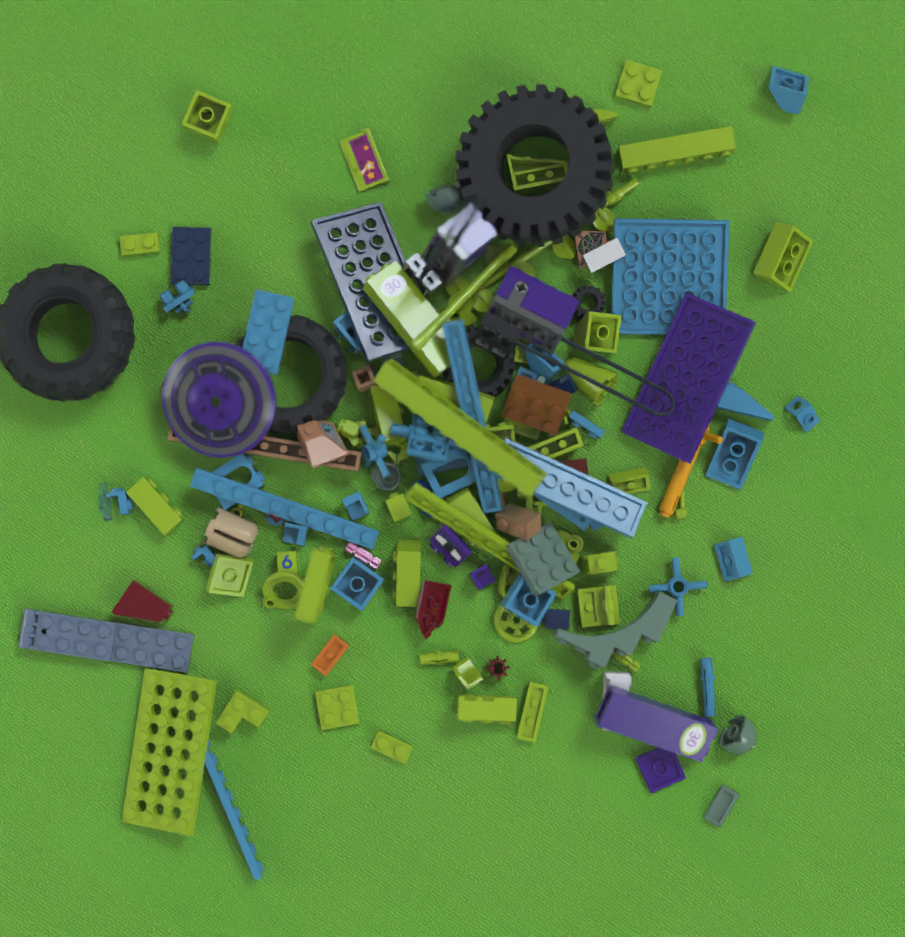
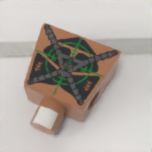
M581 231L579 235L573 237L576 245L578 270L588 267L583 257L584 254L612 241L606 240V233L604 231Z

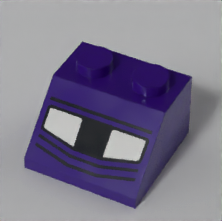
M445 524L429 539L431 542L429 546L436 553L440 551L445 556L443 560L450 567L453 565L456 568L472 552L469 546Z

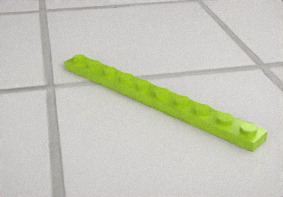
M415 483L407 491L404 497L406 500L520 572L506 548L510 544L509 542L419 484ZM565 580L551 588V590L557 593L556 596L563 600L574 590L575 585Z

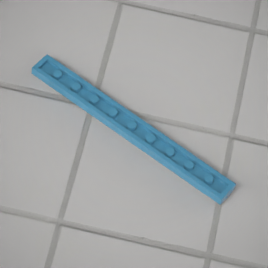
M463 319L443 323L442 326L460 408L486 428ZM471 456L483 513L502 511L504 508L497 477L490 475L491 470L487 468L485 463Z
M196 468L190 487L370 549L374 548L379 534V530L200 468Z

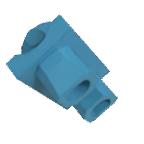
M182 279L174 285L179 294L173 297L169 290L160 294L166 313L176 307L175 311L177 313L182 310L186 313L190 312L188 306L193 304L191 298H188L195 294V289Z

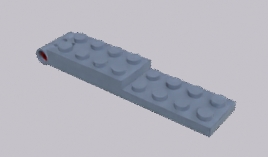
M24 608L18 647L188 673L194 634Z

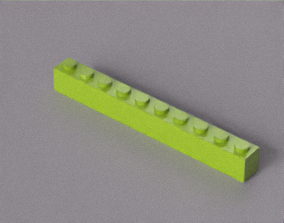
M390 359L386 361L375 377L374 382L378 384L380 389L388 391L396 401L407 405L412 413L419 414L427 424L438 428L443 436L450 437L458 447L469 451L474 459L481 460L489 470L500 474L505 482L516 486L521 494L531 497L548 475L395 360Z

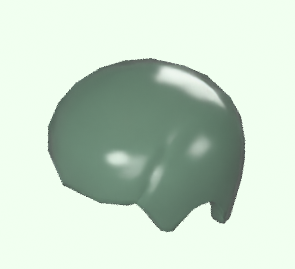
M388 461L384 462L390 473V476L387 478H383L376 465L372 471L371 479L379 489L390 491L396 489L401 484L402 473L396 464Z

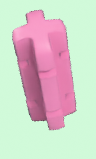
M349 542L345 549L346 552L349 554L353 553L354 557L363 563L370 564L369 566L373 569H377L381 563L379 558L372 557L371 553L361 547L358 548L353 542Z

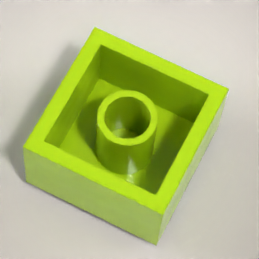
M196 90L181 125L186 131L220 144L234 108L230 103Z

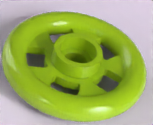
M498 605L493 621L497 633L503 639L513 643H520L530 639L536 633L538 626H531L522 619H520L519 623H514L513 618L515 615ZM503 612L508 613L507 621L501 620ZM526 624L529 629L522 634L519 629ZM508 625L511 628L515 629L513 634H510L505 630Z

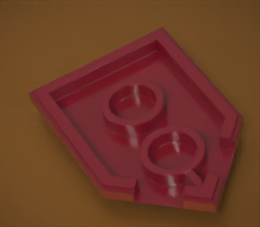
M423 580L415 618L426 640L432 635L431 632L435 628H439L444 623L452 585Z

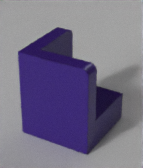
M487 564L470 573L478 590L495 582Z

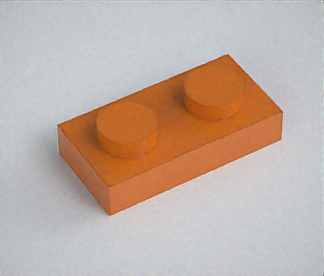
M334 634L311 665L327 676L350 645Z

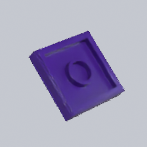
M657 747L635 757L650 793H654L686 778L676 753Z

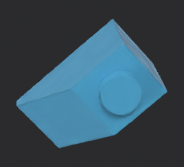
M531 343L528 345V347L565 364L554 353L550 354ZM524 349L531 372L538 374L537 378L540 376L544 377V384H549L557 377L562 368Z

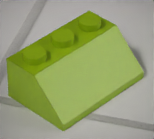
M776 222L753 274L762 281L791 293L813 240L794 225Z

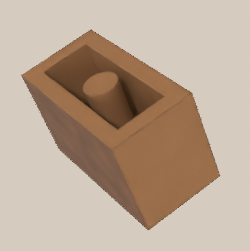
M511 503L503 507L502 511L496 512V529L524 540H529L541 531L540 513Z

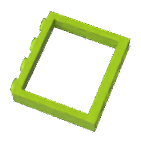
M318 546V549H313L295 619L313 624L320 620L337 554L333 553L334 549Z

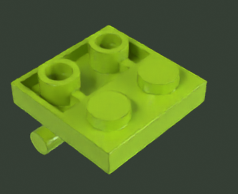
M616 585L577 589L582 628L620 624Z

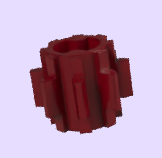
M496 656V661L494 662L489 659L491 667H486V670L492 671L490 677L497 675V679L500 680V675L508 676L505 669H509L510 666L504 665L507 660L506 658L500 661L499 657ZM495 663H501V668L503 671L500 673H495V668L493 665Z

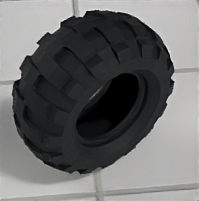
M52 264L50 267L37 268L27 273L26 278L19 283L16 282L10 288L5 302L0 304V360L4 368L13 377V380L21 387L37 396L53 401H80L91 398L92 395L106 390L114 383L113 381L117 376L124 372L129 363L128 359L131 350L134 349V318L124 295L105 276L81 265ZM75 303L82 305L89 312L93 322L94 332L90 346L84 354L73 361L64 363L49 361L42 354L37 342V330L42 317L50 309L60 304Z

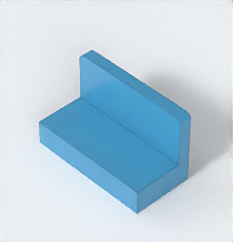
M742 537L714 544L724 581L752 574Z

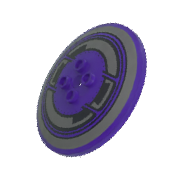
M207 342L186 350L173 362L164 380L162 404L170 428L186 446L206 456L227 458L249 451L266 436L275 416L276 394L268 371L252 353L231 343ZM215 396L220 399L219 407L212 404V397Z

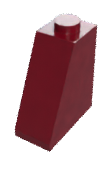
M133 580L111 613L163 622L164 620L168 621L172 616L174 605L137 580Z

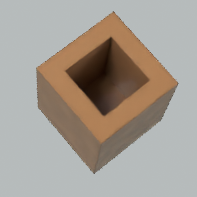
M370 365L352 372L356 386L362 393L368 392L371 386L378 385L374 382L377 376L375 369Z

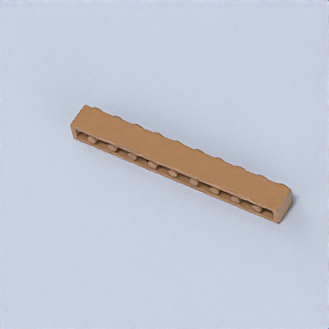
M169 428L167 440L183 443L174 434L172 429ZM265 436L255 447L245 452L246 454L310 464L300 442ZM347 450L348 456L322 466L359 472L362 452Z

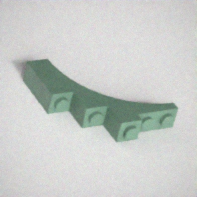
M661 592L655 593L649 605L634 621L612 633L599 636H583L569 633L562 629H555L552 636L557 638L556 642L567 646V644L574 646L573 650L578 653L584 654L586 652L583 660L588 662V666L596 670L599 667L605 668L613 649H615L614 653L625 657V655H632L640 636L641 640L648 644L659 642L677 600Z

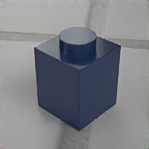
M547 609L541 624H545V628L569 630L570 610Z

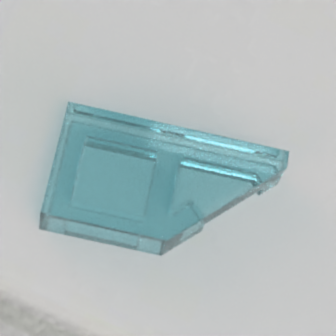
M102 483L99 485V509L103 519L109 521L112 520V505L110 498L106 497V493H109L107 483Z

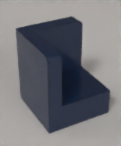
M570 374L564 375L548 384L571 394L577 391V387Z

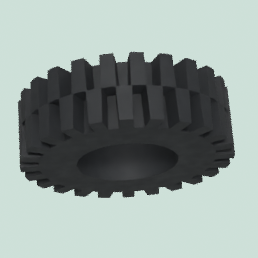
M536 84V91H529L526 85L516 86L517 94L509 96L506 90L498 93L499 102L492 105L487 100L481 105L483 114L479 118L473 114L468 120L471 129L468 133L462 131L459 140L463 147L461 151H456V161L459 165V170H456V177L462 187L460 191L466 202H469L483 190L489 192V196L480 208V211L483 214L482 219L494 226L497 232L496 235L505 241L507 238L512 239L516 245L525 246V242H532L535 247H544V242L550 240L555 245L564 242L562 237L569 233L573 237L581 233L580 227L586 222L591 225L596 220L595 212L598 208L603 210L607 203L606 193L607 191L611 192L613 186L611 177L612 172H614L612 149L605 128L598 121L596 113L591 107L587 109L582 99L574 95L570 98L567 96L566 91L559 87H556L554 92H550L545 84ZM536 136L548 137L558 141L569 152V168L565 178L557 188L542 196L524 197L513 193L504 185L502 177L503 164L507 154L516 144Z

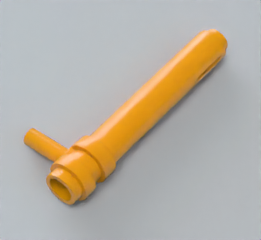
M711 423L691 464L679 459L659 506L660 515L667 518L673 515L700 448L704 446L706 440L718 444L722 443L723 438L721 436L709 433Z

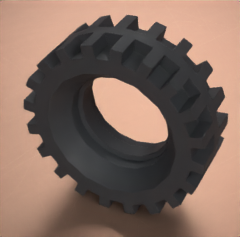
M472 326L465 330L469 348L477 346L472 341L479 327ZM512 350L507 360L493 354L496 361V369L487 380L476 381L479 392L496 396L508 386L515 368V357ZM452 367L443 372V376L446 381L455 383Z

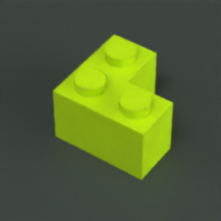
M238 689L216 724L231 734L235 732L243 718L259 728L271 709Z

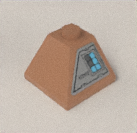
M312 420L297 426V438L313 469L348 456L349 453L333 422Z

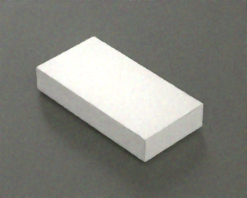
M615 238L584 254L583 257L592 273L626 254L618 238Z

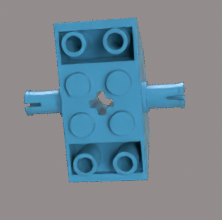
M413 413L411 425L409 426L395 423L391 425L390 435L407 438L406 455L445 462L449 446L460 448L450 437L443 436L438 428L427 424L419 414Z

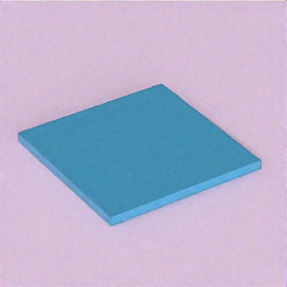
M614 218L613 239L618 238L626 254L612 262L611 314L622 315L619 334L667 335L686 293L726 309L730 220Z

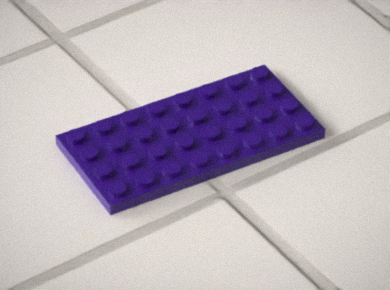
M686 293L646 378L668 390L674 397L675 407L669 415L659 417L634 405L621 432L691 464L756 326V322ZM645 383L643 384L636 399L637 402L660 413L671 409V401L666 394Z

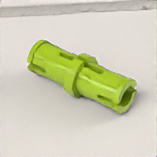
M437 650V652L420 653V665H442V663L459 662L458 650L442 652Z

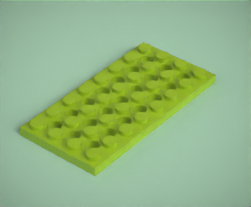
M145 668L121 822L187 836L194 835L217 680ZM160 685L164 687V693L161 696L157 691ZM177 688L181 690V697L179 699L175 697V690ZM194 691H196L199 695V698L196 702H194L192 699V693ZM157 704L161 706V713L159 715L154 710ZM174 707L178 709V716L176 718L172 716V709ZM192 710L196 714L194 721L189 719V713ZM154 723L158 726L156 734L152 732V725ZM170 727L175 728L176 733L174 737L169 735ZM188 730H191L193 733V738L190 741L186 738ZM151 742L155 745L154 753L149 751V744ZM168 746H170L173 750V753L170 757L166 754V748ZM185 749L190 752L188 760L183 757ZM147 762L152 764V771L150 773L146 770ZM165 765L170 769L168 776L163 773ZM181 769H185L187 772L185 779H182L180 776ZM145 781H147L150 786L147 792L143 789V783ZM162 784L167 788L165 795H162L160 792ZM179 788H182L184 791L182 799L177 795ZM142 800L145 801L147 805L145 811H142L140 808V802ZM159 804H161L164 808L162 814H159L157 812V806ZM176 807H178L181 810V816L179 818H177L174 814V810Z

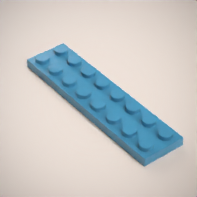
M505 438V443L548 474L534 495L629 538L634 536L647 502ZM490 472V475L503 480L502 476L497 472Z

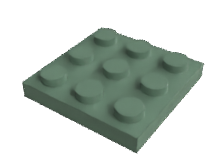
M551 522L542 526L541 531L529 540L519 538L506 546L535 597L580 572Z

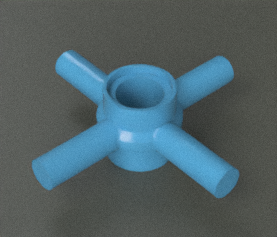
M366 425L361 426L359 430L367 444L362 447V454L365 459L363 466L369 468L374 461L383 478L389 477L390 473L382 459L387 456V448L384 444L386 436L379 435L375 442Z
M672 558L673 578L669 580L668 584L649 585V593L668 591L677 600L676 616H683V596L688 590L707 588V581L687 582L681 577L679 558ZM676 581L681 582L683 585L680 592H675L673 589V584Z

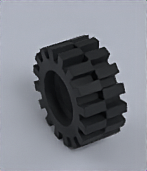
M593 285L581 286L572 295L575 299L579 300L574 315L578 316L579 319H582L587 311L602 313L605 308L606 300L603 292L601 293L600 289L595 288ZM584 296H591L595 300V307L593 309L585 310L582 308L580 302Z

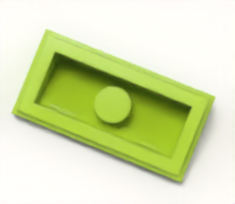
M646 467L609 474L610 485L625 493L632 494L651 490Z

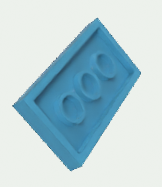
M256 290L243 348L252 353L263 364L268 373L278 375L294 298Z

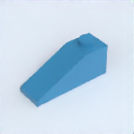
M728 383L717 409L767 421L774 419V416L741 388H737V384Z

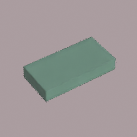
M722 784L703 818L721 828L740 794Z

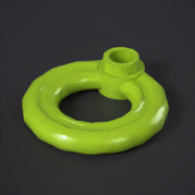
M279 571L271 574L265 580L262 587L263 604L267 608L293 609L298 607L304 579L298 574L289 571ZM280 582H289L296 587L297 592L292 598L282 599L278 597L274 587Z

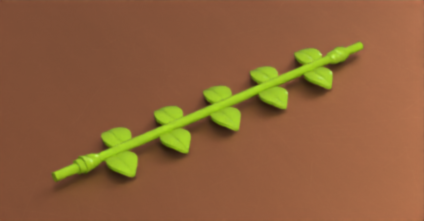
M634 179L622 188L613 189L606 196L607 203L605 207L622 201L621 199L625 197L626 193L639 185L638 181ZM604 207L603 210L598 208L595 212L596 220L593 222L594 227L599 231L612 232L615 215L608 208ZM568 235L563 236L564 242L556 245L552 240L545 241L544 247L534 246L509 263L508 260L472 295V297L477 299L474 305L475 310L481 313L488 312L494 296L485 288L505 276L510 266L536 278L534 268L525 261L552 243L554 254L558 258H574L576 245L573 239ZM496 246L487 247V266L503 249ZM459 275L446 285V291L450 296L458 291L462 293L469 284L463 276ZM448 305L443 307L437 313L440 315L448 307Z

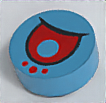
M269 513L266 514L267 521L273 526H279L285 522L283 518Z

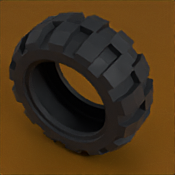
M296 314L290 317L285 341L301 342L316 351L322 363V380L316 393L305 403L288 408L276 406L274 420L270 429L280 433H295L299 425L312 420L323 421L327 417L329 418L338 408L337 405L342 396L344 397L347 386L348 370L345 356L339 343L324 326L310 320L308 317ZM245 336L238 340L237 346L243 348Z

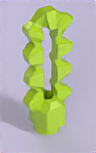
M342 418L337 428L340 436L347 438L354 448L360 443L363 446L367 445L364 439L358 438L359 428L366 425V422H353ZM378 428L368 429L370 435L378 439ZM407 440L392 444L397 448H401L399 455L387 450V455L392 463L397 465L400 461L408 458V455H406Z

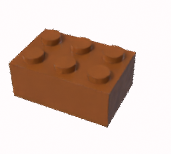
M516 374L502 417L556 436L568 407L571 393Z

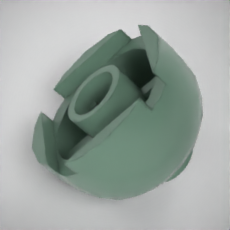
M458 181L454 182V186L450 187L448 183L429 190V193H424L429 206L438 213L445 212V215L456 212L455 208L460 206L463 201V195L460 191L462 187Z
M737 715L729 721L732 724L728 730L726 727L723 728L719 744L726 751L740 755L755 747L757 730L749 719L743 715Z

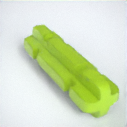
M613 649L611 656L614 655L616 660L625 667L628 666L629 670L633 673L638 671L640 668L639 662L633 661L629 655L622 657L614 653L615 649Z

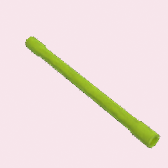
M509 243L464 291L409 344L415 352H418L442 327V324L446 323L517 252L516 247Z

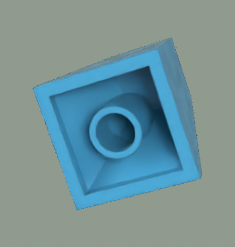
M772 66L769 89L782 110L788 113L800 114L807 96L809 76Z

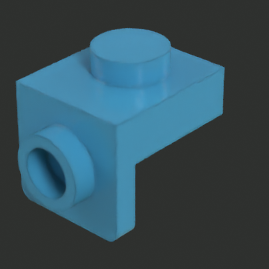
M122 487L111 489V493H106V497H118L120 514H131V509L134 508L133 500L129 498L126 490H122Z

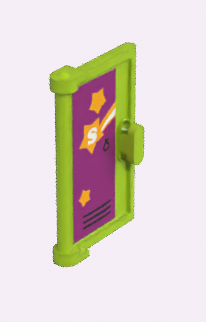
M370 128L361 130L360 133L339 141L359 192L391 181L385 170Z

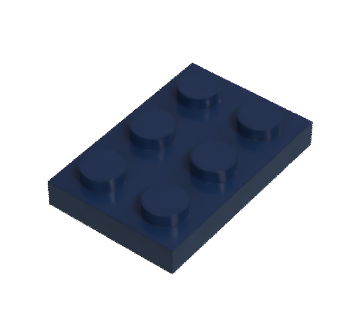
M173 227L172 285L183 279L188 285L210 286L211 228Z

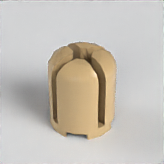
M218 508L216 511L219 514L217 518L211 519L205 532V536L208 538L203 542L237 558L246 557L254 546L253 542L257 539V526L248 520Z

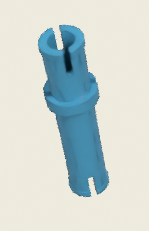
M711 657L700 658L703 716L705 717L716 716L715 675H713V658Z

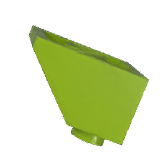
M587 311L575 328L573 342L590 351L617 353L622 315Z

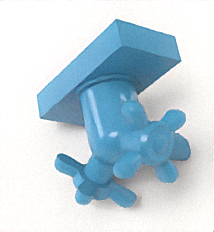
M345 312L333 321L332 324L335 326L334 330L339 332L337 338L341 339L343 336L351 345L348 351H353L354 354H357L362 349L347 312Z

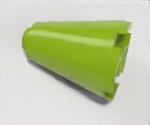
M576 357L568 359L565 363L566 366L611 389L614 388L618 380V373ZM565 370L564 373L566 375L570 374L574 384L596 406L601 405L605 401L603 396L607 393L610 394L602 388Z

